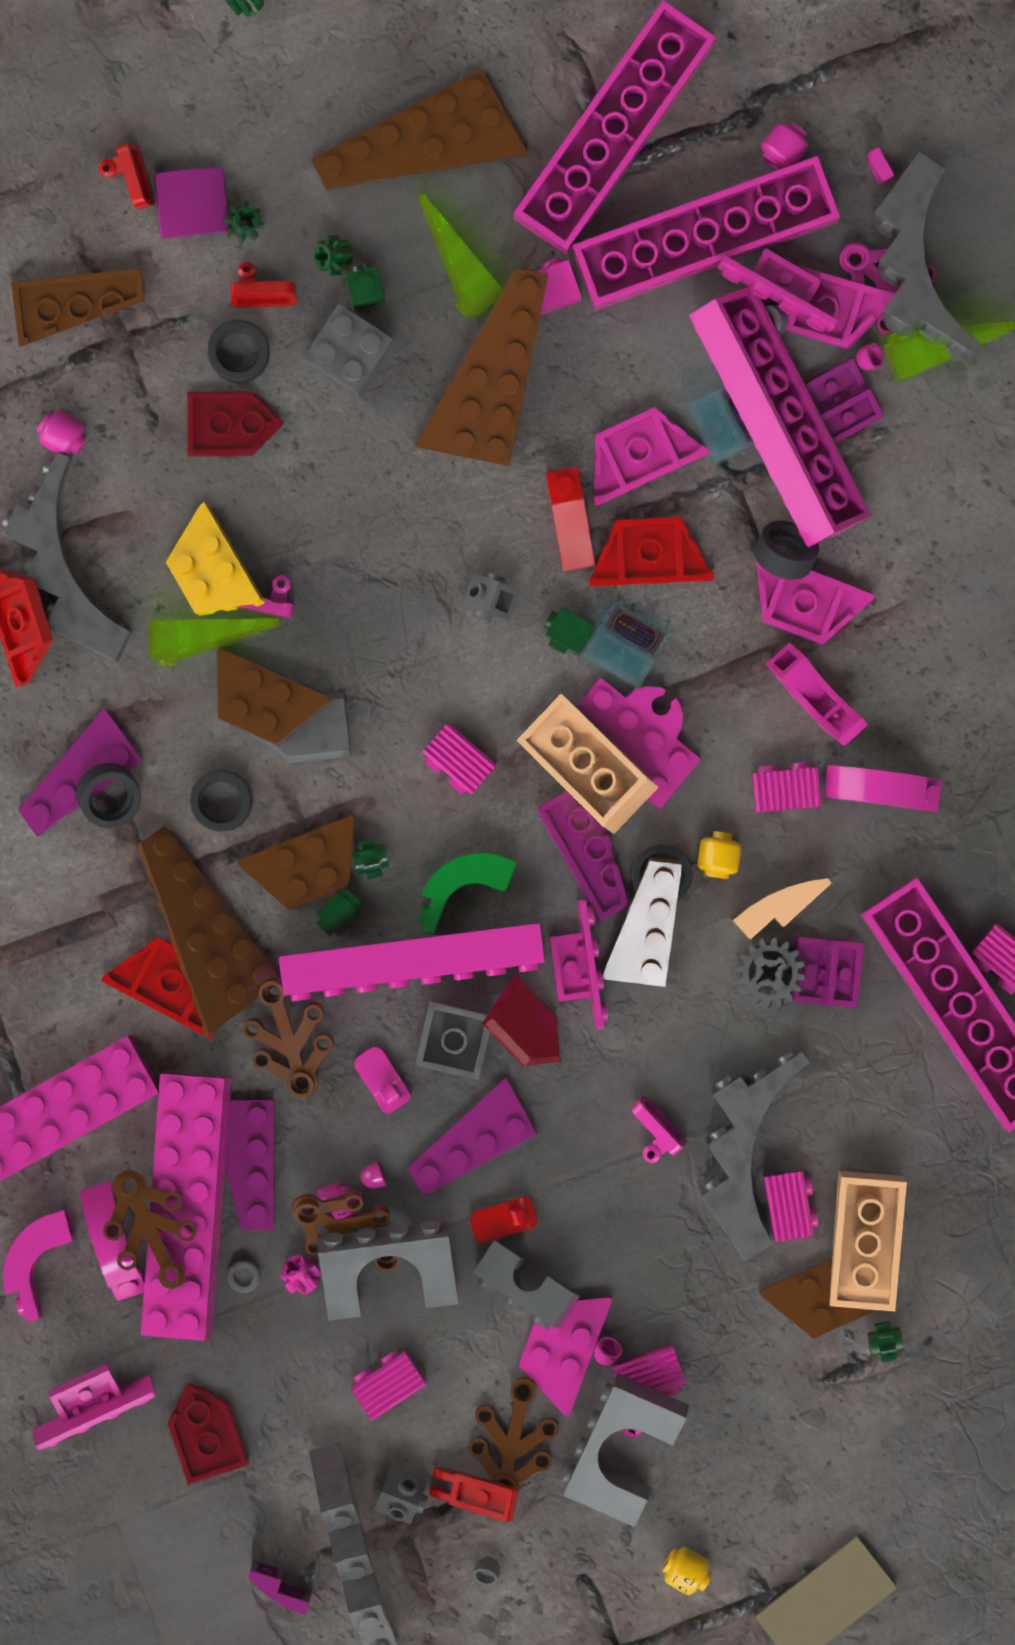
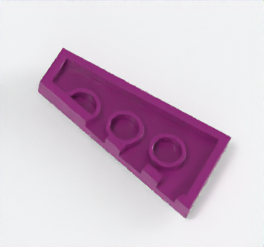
M104 708L18 811L38 837L79 808L76 790L79 780L87 770L95 765L108 762L119 764L130 771L143 760ZM116 779L105 780L96 785L90 794V799L115 782Z
M568 791L536 808L537 815L588 904L592 905L593 912L598 921L601 922L629 906L606 828Z
M505 1077L498 1083L496 1087L407 1168L422 1196L431 1193L537 1135L507 1078Z
M230 1100L225 1168L241 1231L274 1230V1100Z

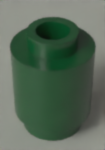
M345 888L341 893L337 892L316 913L320 918L316 924L328 936H331L333 933L340 936L361 915L359 911L364 906Z

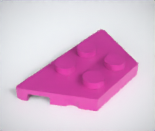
M798 266L822 280L809 304L838 321L830 332L826 330L820 332L811 328L806 323L807 320L798 314L792 316L786 313L788 318L786 331L849 349L883 314L884 308L895 293Z
M655 407L596 434L594 466L595 507L708 455L707 448L696 442L678 425L668 420Z
M756 561L762 622L820 645L825 644L867 606L875 596L812 570L809 575L802 579H782L767 572Z
M609 1296L584 1300L578 1299L560 1328L550 1325L547 1330L534 1322L518 1364L565 1416H570L613 1300Z

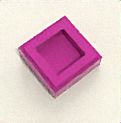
M878 147L870 151L866 157V162L878 184L883 186L891 182L894 174L880 148Z

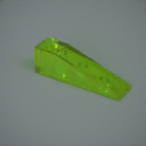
M421 193L418 196L421 210L454 296L458 300L454 305L465 318L471 316L476 322L495 306L503 289L426 195Z
M1015 321L961 327L980 342L979 347L1014 332ZM914 331L910 337L903 333L901 335L894 333L885 338L887 343L881 348L896 384L954 359L947 352L946 346L938 341L931 342L927 340L919 331Z
M280 618L149 620V659L157 661V667H177V661H185L280 628L281 620Z

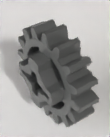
M773 938L771 945L768 944L766 939H760V948L750 944L748 948L751 954L749 956L740 955L745 964L744 966L736 967V971L743 973V977L737 980V984H746L747 988L744 989L742 994L744 996L753 994V1004L757 1005L761 1000H764V1008H771L773 1001H775L777 1007L781 1008L784 1007V998L794 1002L793 992H803L804 989L799 985V980H806L808 976L800 974V969L806 967L807 964L806 962L797 961V958L801 955L800 950L790 952L792 943L785 942L780 947L778 938ZM776 951L783 956L777 960H771L765 953ZM755 963L757 966L756 976L752 979L751 970ZM768 966L778 967V970L775 972L776 980L766 979L769 973ZM792 967V979L789 984V982L787 981V973L788 970ZM767 986H772L779 994L767 995L760 990L765 989Z

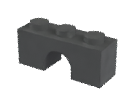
M494 1240L473 1272L481 1278L478 1284L492 1293L499 1290L507 1296L505 1302L521 1312L524 1307L534 1315L531 1319L547 1330L550 1325L560 1328L581 1295L550 1276H547L537 1290L528 1292L520 1283V1271L527 1259L502 1242Z

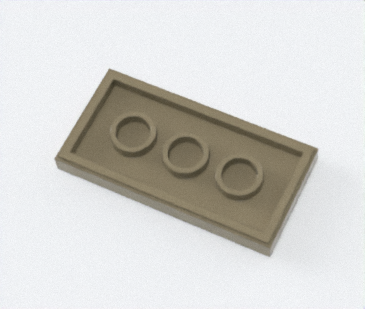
M855 1535L756 1613L754 1617L776 1645H826L896 1590L897 1586L857 1535Z

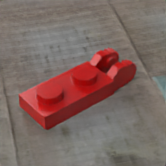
M434 1467L433 1476L453 1482L452 1490L440 1486H432L429 1489V1496L447 1501L449 1505L505 1522L513 1521L519 1494L518 1488L465 1472H457L444 1467Z

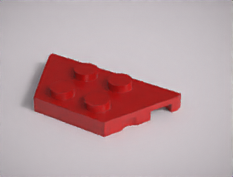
M681 517L616 520L589 580V587L714 581V575L707 566Z
M0 568V638L15 686L20 687L30 683L53 642V638L34 578Z
M157 937L136 954L105 974L100 980L205 1036L199 1012L195 1010L192 1002L193 995L188 981L183 977L172 944ZM214 1032L207 1036V1038L212 1039Z

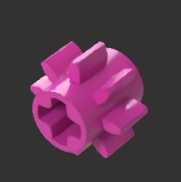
M297 1254L287 1259L284 1263L283 1273L280 1274V1277L285 1282V1288L291 1294L298 1290L302 1295H305L315 1290L318 1286L321 1270L317 1267L318 1263L311 1255L304 1259L300 1254Z

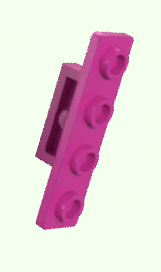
M766 248L753 270L746 268L727 256H724L717 266L719 270L723 271V277L729 281L744 283L751 287L750 291L755 296L765 300L767 298L779 303L778 307L783 312L792 316L798 314L807 320L806 323L811 328L817 331L824 332L826 330L830 332L838 321L809 304L822 280Z
M586 899L578 900L576 905L580 933L549 937L557 1002L590 998L593 1026L595 1030L604 1029L603 1022L608 1021L606 1003H600L599 990L604 989L602 972L601 970H596L594 957H599L597 938H591L590 925L595 924L592 905L587 906Z
M105 1364L49 1390V1398L60 1417L33 1429L35 1446L37 1450L54 1447L63 1439L76 1433H84L91 1426L104 1420L114 1419L121 1412L134 1406L146 1404L151 1398L156 1396L151 1376L148 1375L120 1388L108 1364Z

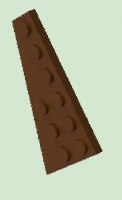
M480 69L311 159V162L326 190L365 184V182L396 179L412 174L419 175L466 167V165L496 162L506 158L528 156V153L483 69Z
M518 267L515 269L414 447L510 466L548 279L547 273Z
M164 825L140 842L137 848L149 882L153 883L159 900L157 903L161 914H164L169 928L167 931L183 977L188 981L193 995L192 1002L195 1010L199 1012L203 1023L202 1030L206 1038L260 998L259 989L264 981L269 978H278L280 980L281 978ZM274 985L269 986V990H271V989H272L273 987H275V986H274Z

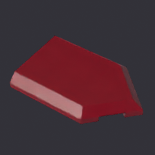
M252 391L187 392L188 457L253 456L284 425V422Z
M514 974L482 1024L522 1066L561 1062L557 1016L518 974Z
M187 1382L167 1423L187 1485L189 1486L250 1465L229 1402Z

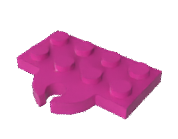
M600 677L576 708L659 786L647 800L658 809H661L701 760L676 739L683 723L680 703L675 698L671 701L670 710L667 714L657 715L652 710V701L657 697L663 696L666 689L646 686L636 689L625 698Z

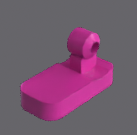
M284 575L275 577L272 582L274 589L271 592L270 600L263 598L265 601L263 605L255 606L250 604L238 606V608L292 619L294 605L287 603V592L291 588L290 580ZM281 581L285 582V586L283 588L278 587V584Z
M372 1047L356 1058V1070L384 1113H391L410 1100L411 1093L381 1048Z
M642 1095L631 1106L633 1114L656 1138L643 1150V1158L647 1162H657L666 1151L675 1156L687 1144V1139L648 1097Z

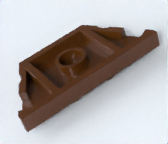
M221 648L217 650L218 719L279 746L291 736L292 732L303 727L310 721L313 715L332 702V699L324 694Z
M352 814L238 860V866L288 910L346 888L350 885L355 818Z
M832 1258L759 1290L760 1295L813 1339L873 1312L871 1309L829 1305Z

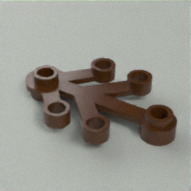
M269 978L261 985L259 997L265 1005L271 1006L280 1036L265 1029L263 1022L255 1017L249 1018L243 1025L242 1030L247 1038L257 1039L287 1056L290 1067L274 1060L272 1052L267 1048L258 1049L252 1057V1063L256 1068L266 1069L284 1079L288 1091L293 1096L308 1098L318 1088L319 1080L315 1071L324 1055L331 1051L335 1041L330 1033H319L313 1042L315 1049L305 1065L300 1051L315 1024L324 1017L325 1008L319 1002L309 1003L304 1010V1019L294 1034L284 1003L286 996H283L282 980ZM269 986H277L280 993L278 995L271 994ZM316 1008L320 1016L312 1017L309 1009ZM255 1024L258 1027V1032H250L248 1025ZM319 1039H326L329 1042V1047H321L318 1042ZM264 1054L267 1056L268 1062L261 1063L257 1056ZM305 1077L308 1080V1085H300L297 1078Z
M127 1170L121 1172L113 1182V1192L118 1200L111 1220L103 1227L104 1236L111 1241H117L123 1236L124 1229L122 1223L130 1205L136 1218L126 1247L117 1257V1264L126 1271L136 1267L138 1263L137 1253L145 1235L161 1268L158 1273L159 1282L165 1288L177 1289L185 1281V1271L179 1264L172 1262L157 1228L173 1233L186 1242L192 1241L196 1237L197 1228L189 1221L181 1223L149 1212L143 1199L157 1202L163 1204L166 1210L176 1212L183 1205V1199L177 1192L166 1193L146 1186L144 1178L135 1171ZM129 1180L133 1181L135 1189L131 1193H126L123 1190L124 1183ZM170 1196H177L179 1199V1204L175 1208H170L167 1205V1199ZM115 1224L119 1227V1234L115 1237H110L107 1230L109 1226ZM186 1225H190L193 1229V1234L188 1238L181 1235V1229ZM126 1254H130L133 1257V1264L129 1267L123 1266L121 1262L122 1257ZM170 1269H174L177 1272V1279L173 1282H168L165 1278L166 1272Z
M357 1189L346 1191L343 1197L321 1200L316 1195L304 1194L297 1197L291 1205L292 1216L298 1223L304 1225L305 1251L312 1256L318 1255V1246L313 1247L310 1244L318 1243V1237H322L318 1234L317 1223L326 1227L329 1233L358 1232L355 1228L372 1225L383 1227L387 1225L390 1220L389 1209L385 1205L378 1204L373 1206L368 1213L350 1215L341 1219H335L329 1214V1212L345 1209L351 1212L359 1211L364 1203L363 1194ZM352 1198L358 1199L357 1202H349L348 1200ZM377 1214H384V1215H385V1216H383V1217H381V1218L375 1217V1215H377ZM384 1256L374 1259L375 1267L384 1272L396 1269L400 1263V1257Z
M520 1377L511 1385L510 1391L511 1397L514 1400V1406L507 1436L495 1420V1412L491 1406L481 1405L475 1413L476 1421L486 1428L503 1455L501 1469L488 1453V1443L484 1438L475 1437L469 1443L470 1454L478 1458L489 1475V1480L495 1482L506 1480L510 1486L519 1490L521 1482L538 1471L549 1469L552 1464V1458L549 1452L539 1450L535 1452L531 1462L514 1471L516 1458L543 1440L552 1439L558 1434L557 1422L554 1419L546 1418L540 1422L539 1428L520 1439L527 1404L535 1399L537 1393L535 1383L527 1377ZM521 1384H526L530 1388V1392L525 1396H521L517 1392V1388ZM481 1410H489L491 1412V1418L488 1421H482L479 1418ZM552 1423L555 1426V1431L552 1434H545L542 1430L544 1424ZM477 1441L482 1442L485 1446L481 1453H476L472 1449V1445ZM539 1455H545L548 1458V1463L545 1466H539L536 1463V1458Z

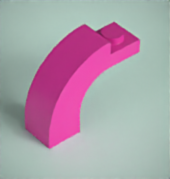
M790 642L766 663V666L806 713L832 739L835 738L843 747L868 725L853 708L838 696L819 675L809 660Z
M827 765L823 797L938 813L942 780L889 771Z
M111 1181L81 1190L80 1197L88 1231L108 1287H111L117 1301L144 1293L145 1279L138 1263L134 1269L129 1271L121 1269L117 1264V1257L124 1251L128 1241L124 1221L122 1223L124 1233L119 1240H108L103 1234V1227L111 1220L118 1200L113 1192ZM115 1224L109 1226L107 1230L110 1237L117 1236L119 1234V1227ZM126 1254L122 1257L121 1262L123 1266L129 1267L133 1264L132 1255Z
M67 1208L46 1214L28 1225L16 1237L8 1251L3 1270L5 1295L18 1291L19 1297L15 1298L16 1307L20 1317L25 1315L27 1323L38 1320L43 1316L33 1281L34 1267L38 1258L44 1251L76 1240Z

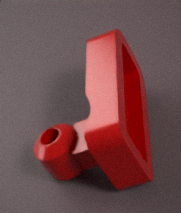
M130 142L117 146L116 151L119 156L113 157L112 160H103L99 165L100 174L104 177L115 178L118 174L123 173L131 201L135 208L143 210L154 206V196L137 144Z
M243 262L239 265V283L235 282L230 285L232 307H288L296 304L295 283L291 281L255 282V266L250 262Z
M522 1196L474 1211L470 1216V1224L475 1239L485 1243L535 1228L537 1226V1217L531 1198Z

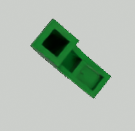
M489 853L468 854L447 862L431 876L422 890L421 895L432 899L431 905L424 903L418 922L423 924L421 930L434 935L448 898L455 890L462 886L483 884L506 892L517 862Z

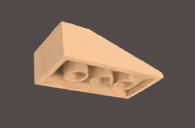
M560 694L516 740L604 828L613 834L659 788L563 694Z
M838 1171L830 1306L895 1311L907 1185L904 1176Z

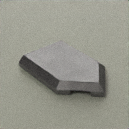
M344 692L324 694L332 699L331 704L319 710L310 718L309 722L292 732L291 736L279 746L251 734V736L286 764L351 757Z

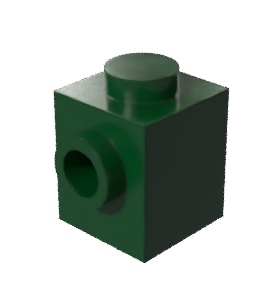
M368 263L360 264L350 268L351 273L345 274L355 311L386 303L376 266L370 267Z
M561 607L558 613L552 610L543 627L548 630L545 635L550 640L548 646L564 655L568 650L579 656L596 626Z

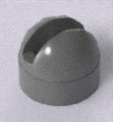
M491 1557L481 1558L476 1563L473 1571L474 1580L485 1586L495 1585L500 1575V1565Z

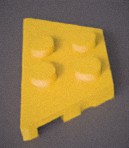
M203 502L198 507L166 560V564L194 613L203 616L214 614L218 610H237L238 606L250 604L255 606L263 605L265 603L263 597L210 506Z

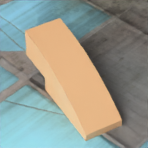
M828 878L785 887L748 906L733 918L732 921L748 939H752L773 919L781 927H784L821 894L831 882Z

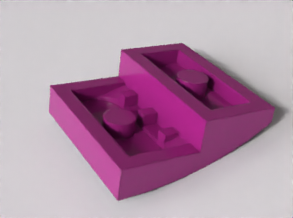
M222 167L178 170L153 175L160 239L191 238L194 235L226 234L229 232V225L223 223L224 218L228 217Z
M852 357L803 382L835 444L884 417L871 389L867 387Z
M794 936L793 951L800 950L801 952L797 961L806 962L807 964L806 967L800 969V974L808 976L806 980H799V985L804 990L803 992H793L794 1002L858 1008L864 943ZM791 967V973H790V982H791V979H792V967Z
M254 1560L248 1575L254 1585L280 1605L305 1615L312 1592L282 1583L284 1569Z

